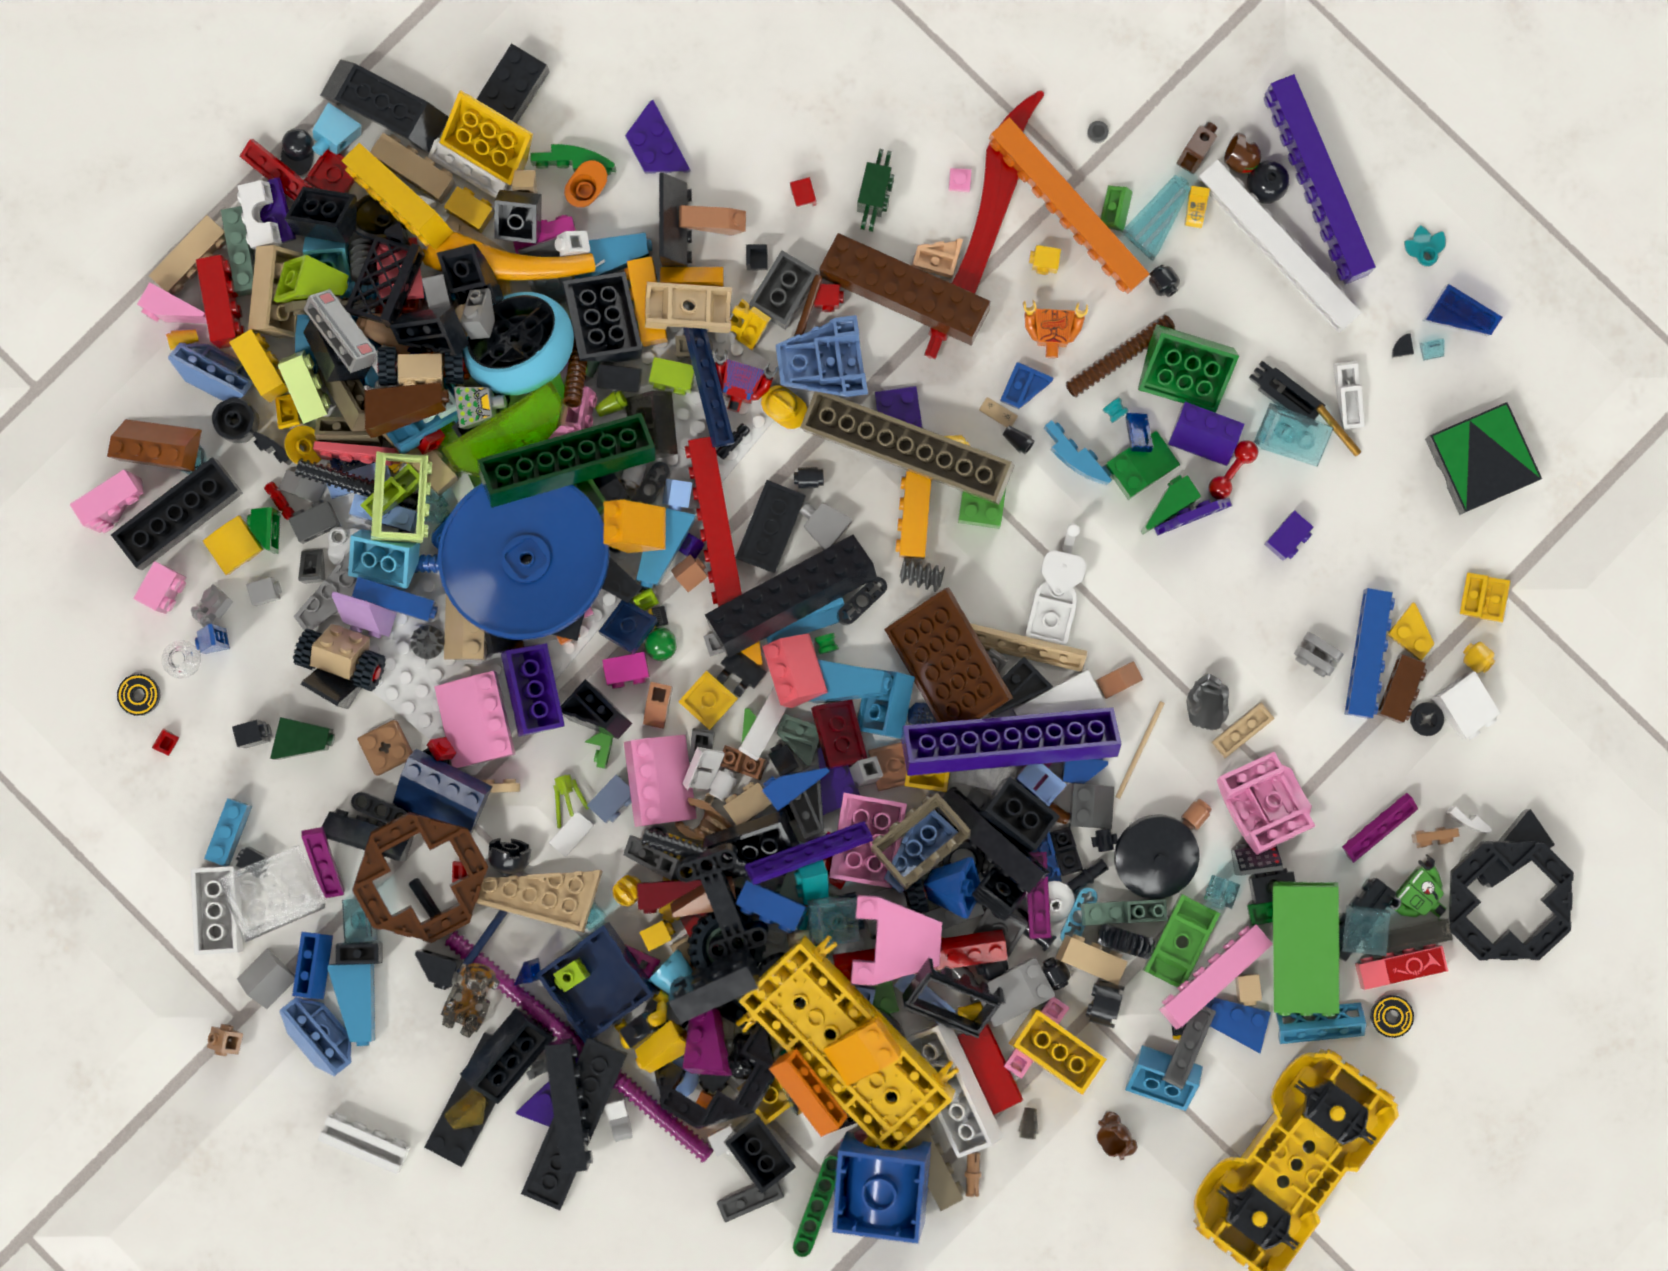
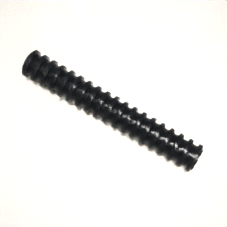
M300 458L295 471V476L297 477L299 475L303 479L308 477L310 481L314 479L317 483L318 481H321V484L328 483V486L334 485V488L341 487V490L348 489L347 492L354 491V494L358 492L362 496L367 495L369 497L374 493L375 480L373 479L369 481L367 477L363 479L360 475L358 477L355 474L349 475L347 471L343 473L342 470L336 471V468L329 469V466L323 467V464L316 465V462L310 463V460L306 462L303 461V458ZM412 493L399 506L416 510L418 493Z
M648 827L645 829L641 841V846L648 845V848L654 847V850L660 849L661 852L666 851L669 855L673 853L675 857L679 855L681 859L708 850L707 846L703 848L701 844L695 845V842L688 843V840L682 841V838L678 840L675 839L676 836L669 837V834L663 835V832L657 833L655 829L651 831ZM726 852L722 854L725 859L733 858L732 854L730 856ZM737 856L735 865L725 869V873L731 872V875L744 876V879L747 880L749 876L745 870V865L753 861L746 862V859L740 860V857ZM708 859L702 861L706 866L713 865L712 861Z

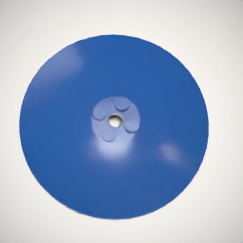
M481 483L466 494L449 515L439 541L438 568L440 579L448 598L466 620L489 634L507 639L526 640L554 634L574 623L590 608L600 593L606 579L610 553L609 546L604 544V523L599 512L588 497L574 485L491 508ZM529 554L532 556V561L529 564L521 563V558L524 555Z

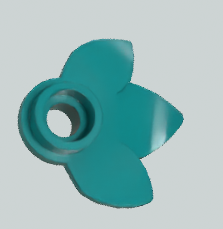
M1420 225L1414 233L1413 240H1406L1404 246L1410 256L1417 258L1421 265L1429 267L1436 263L1438 254L1444 250L1446 238L1443 231L1432 236L1427 229ZM1424 253H1428L1430 255L1429 260H1426L1424 258Z

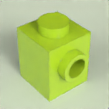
M577 958L553 974L556 985L563 989L564 992L591 976L580 958Z

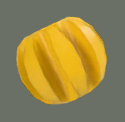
M632 875L622 877L612 888L615 901L626 907L638 901L637 883L641 881Z

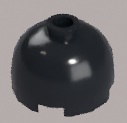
M1266 160L1260 162L1247 177V188L1261 203L1271 204L1278 201L1286 194L1289 187L1288 172L1282 164L1276 161Z
M501 838L489 842L488 860L490 865L499 871L501 875L512 876L524 870L528 865L531 856L529 844L517 839H511V843L501 842Z

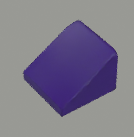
M688 533L678 552L686 557L691 554L696 559L705 543Z

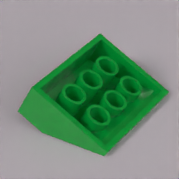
M1156 325L1148 345L1138 390L1183 404L1187 402L1216 413L1239 355L1233 347Z

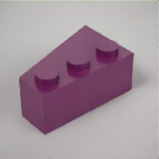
M711 1009L689 1019L683 1069L691 1074L732 1076L727 1058L728 1051L724 1042L725 1035L721 1013L718 1009Z

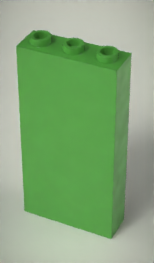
M1273 882L1274 1013L1282 1016H1289L1291 1013H1300L1302 1016L1322 1013V1016L1328 1017L1339 1014V882Z

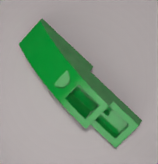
M551 144V152L530 153L531 164L538 169H547L548 166L569 168V165H572L575 173L582 163L590 160L601 163L606 168L607 176L611 175V172H616L615 163L596 152L577 146Z

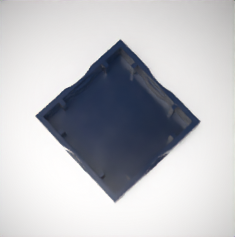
M609 922L536 974L553 1000L561 1006L567 1020L584 1044L588 1036L594 1039L658 992ZM577 958H580L591 976L564 992L563 989L556 985L553 974Z

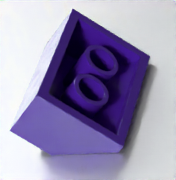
M1184 402L1168 445L1228 466L1245 424Z

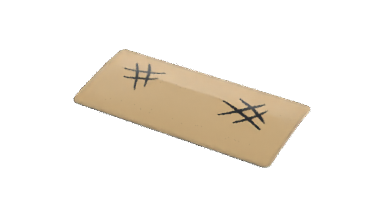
M988 397L979 409V411L1005 427L1012 426L1018 417Z

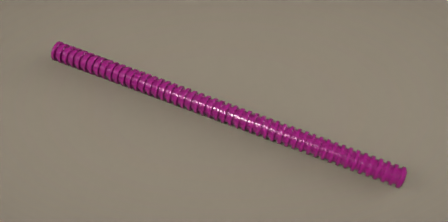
M454 931L445 941V946H449L451 951L454 950L456 955L459 954L462 960L467 957L474 944L470 945L468 939H463V935L460 936L458 931ZM483 952L479 953L470 967H480L487 971L493 970L495 974L486 981L490 980L491 985H495L497 990L500 989L502 994L505 993L506 998L510 997L512 1003L516 1002L517 1007L520 1006L522 1011L525 1010L527 1012L526 1015H531V1019H536V1023L542 1024L541 1027L543 1029L546 1028L548 1033L551 1032L553 1037L556 1036L557 1040L573 1038V1045L577 1044L578 1047L577 1058H579L584 1042L575 1033L576 1031H572L570 1025L566 1026L565 1021L561 1022L560 1017L557 1018L554 1012H550L551 1009H546L545 1004L541 1005L539 999L535 1000V996H531L529 991L526 992L525 987L521 988L519 982L515 983L514 978H509L510 975L505 974V970H500L499 965L495 966L494 961H489L488 956L485 957ZM621 1069L613 1088H617L619 1093L622 1092L624 1098L628 1097L629 1102L633 1101V1105L635 1107L638 1106L640 1111L643 1110L645 1115L648 1114L650 1120L653 1118L655 1124L659 1123V1127H663L665 1132L668 1131L670 1133L669 1136H674L675 1141L679 1140L681 1146L685 1145V1149H689L691 1154L694 1153L696 1155L695 1158L699 1157L701 1163L705 1162L714 1151L712 1147L708 1146L709 1143L703 1142L704 1139H700L698 1134H694L693 1129L689 1130V1126H684L682 1120H677L678 1117H674L672 1113L663 1109L657 1103V1099L654 1100L651 1094L648 1095V1091H643L642 1086L638 1087L637 1082H632V1078L626 1077L627 1074H623Z

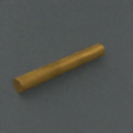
M1320 404L1316 411L1355 457L1358 456L1362 451L1323 404Z

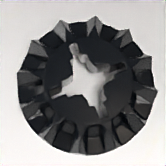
M1429 702L1421 703L1413 709L1410 716V724L1413 731L1421 736H1432L1442 729L1444 715L1437 705ZM1433 713L1430 718L1431 725L1428 723L1420 725L1421 721H1423L1422 714L1428 716Z

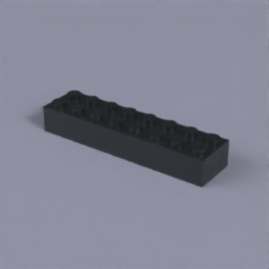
M853 534L705 614L712 633L727 657L730 658L877 578L874 564Z

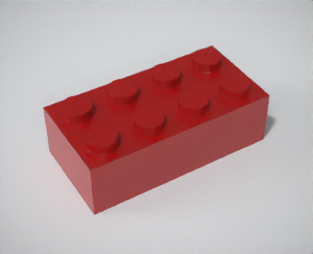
M221 254L196 259L210 342L219 349L232 347L229 342L246 331L244 325L241 326L240 322L243 314L241 306L237 305L236 297H239L234 289L230 263Z

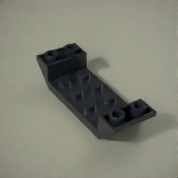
M341 59L320 94L326 100L338 106L341 104L409 140L413 146L428 154L434 140L440 138L449 116L424 99L356 63Z

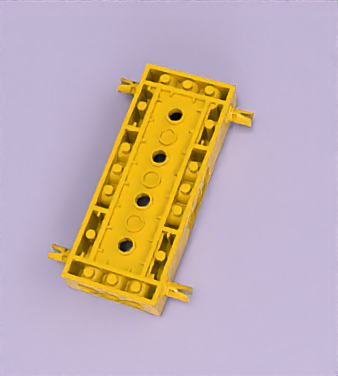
M804 935L759 978V988L741 996L739 1002L748 1012L736 1022V1025L739 1027L747 1021V1024L742 1029V1032L746 1033L758 1021L787 1052L797 1049L838 1104L869 1135L862 1142L863 1144L873 1148L879 1145L884 1150H899L953 1101L956 1090L947 1081L959 1072V1068L956 1066L948 1072L953 1064L952 1061H949L937 1072L825 957L838 946L836 941L826 947L831 939V936L828 935L816 947ZM802 997L805 999L806 1006L803 1008L797 1007L794 1003L795 998ZM878 1015L902 1050L900 1059L882 1070L847 1086L823 1049ZM825 1030H835L837 1034L836 1038H827L825 1036ZM889 1091L895 1092L898 1099L891 1102L887 1100L885 1094Z

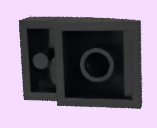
M475 243L437 253L450 294L455 293L458 305H465L469 291L475 289L489 288L492 304H496L504 299L489 263Z

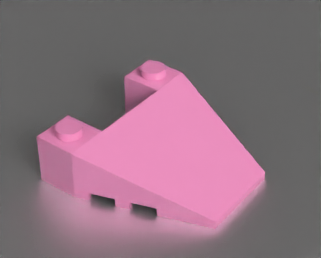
M857 895L856 918L877 920L875 961L852 960V984L876 985L917 973L928 958L933 960L934 967L939 966L942 922L880 896Z

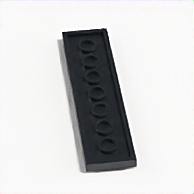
M588 1036L576 1066L580 1065L581 1078L578 1079L579 1087H583L584 1100H581L582 1108H586L587 1121H584L585 1129H589L591 1140L628 1053ZM553 1117L521 1194L560 1211L577 1172L562 1174L555 1120Z

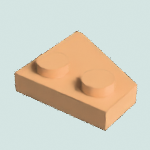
M960 238L944 243V241L936 242L933 245H918L912 266L926 272L952 278L963 239Z

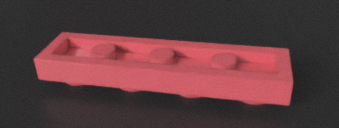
M315 441L313 447L316 454L324 460H331L332 458L345 462L359 460L366 464L376 462V451L400 454L396 448ZM386 461L385 463L387 466L400 464L399 461Z

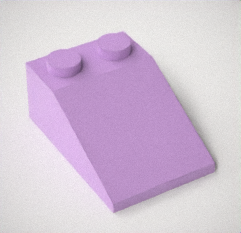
M332 592L331 596L343 623L351 625L350 630L362 633L364 629L369 631L368 635L376 638H381V635L390 636L396 612L370 602Z

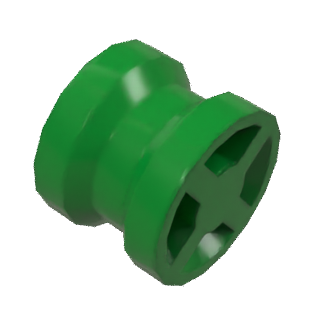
M835 633L815 638V642L819 645V655L839 650L834 640L836 637Z

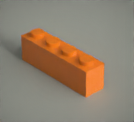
M797 1049L780 1056L769 1068L821 1137L838 1130L848 1118V1115Z

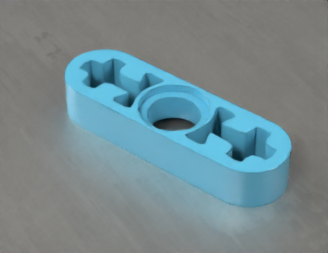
M1086 887L1079 891L1061 930V941L1065 937V932L1069 933L1072 929L1071 926H1068L1069 922L1075 926H1081L1080 930L1075 929L1073 934L1082 935L1086 925H1082V922L1076 923L1073 920V913L1081 910V907H1077L1078 902L1083 904V893L1091 892L1090 896L1093 897V900L1087 901V903L1097 902L1098 896L1094 889Z

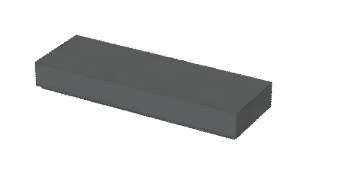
M779 1182L763 1194L755 1185L718 1201L717 1205L726 1223L784 1198V1194Z

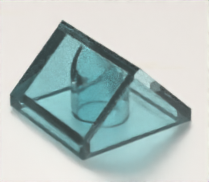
M342 900L344 943L378 940L377 929L373 928L358 900Z

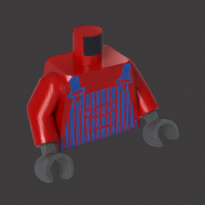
M716 349L714 359L716 360L715 366L722 394L730 398L727 409L739 413L742 402L751 404L753 400H759L769 391L773 376L776 375L779 368L776 367L774 372H771L769 370L770 363L762 370L729 359L726 360L728 351L725 350L724 356L721 357L717 354L718 349Z

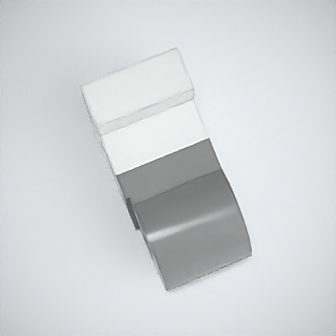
M625 1098L606 1103L605 1109L615 1142L632 1138V1129Z

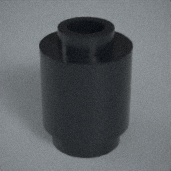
M799 467L798 472H794V485L798 484V489L824 486L823 469H818V467Z

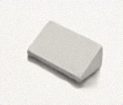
M576 811L551 839L549 844L566 857L594 824L579 811Z

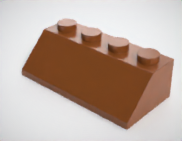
M125 419L110 437L107 457L123 462L194 471L202 430Z

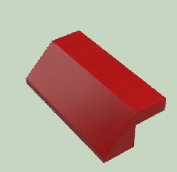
M987 1023L983 1028L979 1038L971 1035L968 1036L964 1033L957 1035L992 1114L995 1115L1022 1102V1095L1011 1072L1004 1067L1006 1061L989 1024Z

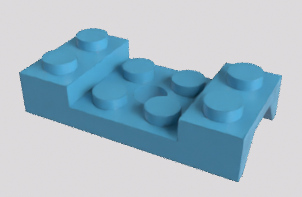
M444 377L445 390L448 389L455 399L454 387L456 385L446 384V377ZM455 411L442 419L437 414L428 423L420 420L388 432L386 435L401 454H405L419 446L420 440L425 436L432 434L452 421L457 423L459 421L458 413Z

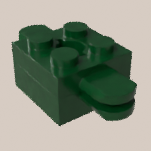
M879 149L876 164L871 162L866 164L857 201V212L864 213L860 228L862 230H865L868 215H872L869 231L873 232L876 217H881L882 212H887L890 197L887 191L892 192L895 176L891 174L892 167H889L892 151L889 150L887 151L884 165H881L884 149Z

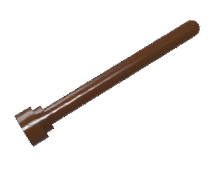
M820 274L814 276L794 336L802 335L805 332L822 282Z

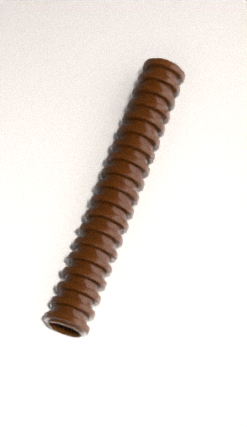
M1163 315V319L1159 318L1157 323L1153 322L1152 326H1147L1146 330H1141V334L1137 333L1135 338L1131 337L1130 341H1125V345L1121 344L1119 349L1115 348L1114 352H1109V356L1105 355L1103 360L1099 359L1098 363H1093L1092 367H1087V371L1083 370L1081 375L1077 374L1076 378H1071V382L1067 381L1066 388L1070 394L1077 398L1079 393H1084L1083 390H1089V386L1093 387L1095 382L1099 383L1100 379H1105V375L1109 376L1111 371L1115 372L1117 367L1121 368V364L1125 365L1127 360L1131 361L1133 356L1137 357V353L1141 354L1143 349L1147 350L1156 325L1175 330V324L1171 318Z
M575 338L568 361L565 392L563 395V403L572 408L579 407L582 404L585 371L588 362L579 361Z

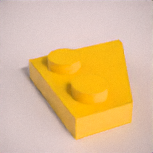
M1414 602L1411 603L1387 635L1419 661H1422L1434 646V642Z

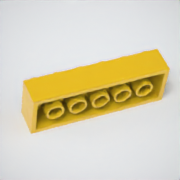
M360 143L341 160L347 166L345 171L362 189L367 190L366 192L374 200L379 201V204L386 211H390L392 216L397 221H400V223H403L426 247L430 244L436 250L453 233L451 228L434 209Z

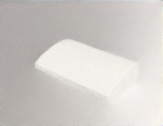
M1086 670L1013 709L1015 716L1100 709L1107 708L1089 670Z

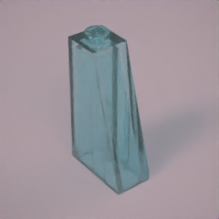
M1176 174L1122 232L1152 262L1158 255L1191 189L1188 181L1181 176L1178 177Z

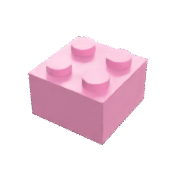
M154 561L133 599L155 611L166 614L167 611L170 612L176 603L174 599L177 594L181 593L185 588L187 577Z

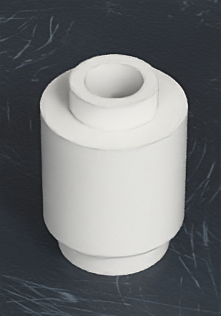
M724 769L723 772L719 770L709 787L711 788L709 794L724 802L738 781L734 778L736 774L727 769Z

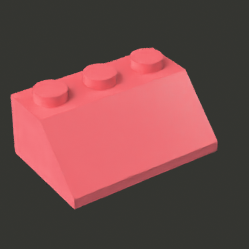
M810 634L780 638L762 646L780 705L794 708L828 693Z

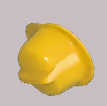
M775 385L770 387L769 391L761 398L763 411L778 424L787 429L801 427L807 412V406L791 390L784 386Z

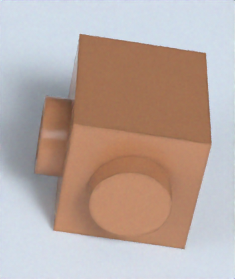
M691 554L671 570L687 592H690L708 577L704 571L706 568L704 563L699 558L695 560Z

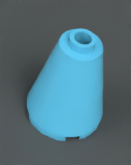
M677 949L648 980L651 984L670 994L671 983L678 977L691 975L693 970L683 954Z

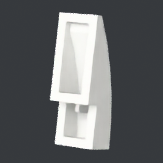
M1355 361L1333 363L1343 429L1365 427L1358 363Z

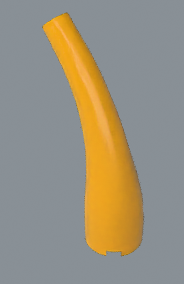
M454 231L436 250L430 244L427 249H422L425 253L424 265L443 272L437 256L438 252L475 243L489 263L497 280H543L595 272V261L592 253L562 257L520 255L486 245Z

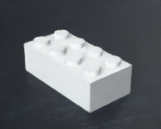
M239 867L191 869L194 955L242 952Z

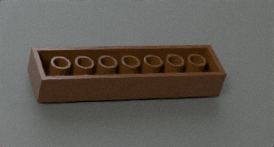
M837 233L819 268L822 279L833 284H839L840 287L971 346L990 311V300L840 233Z

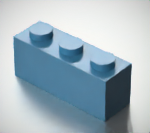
M227 798L204 859L222 866H230L252 809L251 805Z

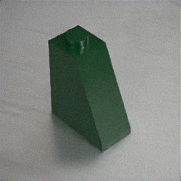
M280 717L270 759L281 760L329 750V746H333L335 740L334 729Z

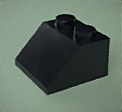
M426 949L416 950L415 956L428 981L434 983L433 987L446 990L456 985L459 976L456 971L463 963L462 960Z

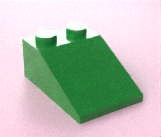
M1157 430L1105 464V467L1110 471L1112 478L1127 500H1130L1180 466V463Z
M1179 475L1167 484L1168 488L1164 491L1143 526L1142 534L1163 523L1201 497L1188 475L1183 478Z

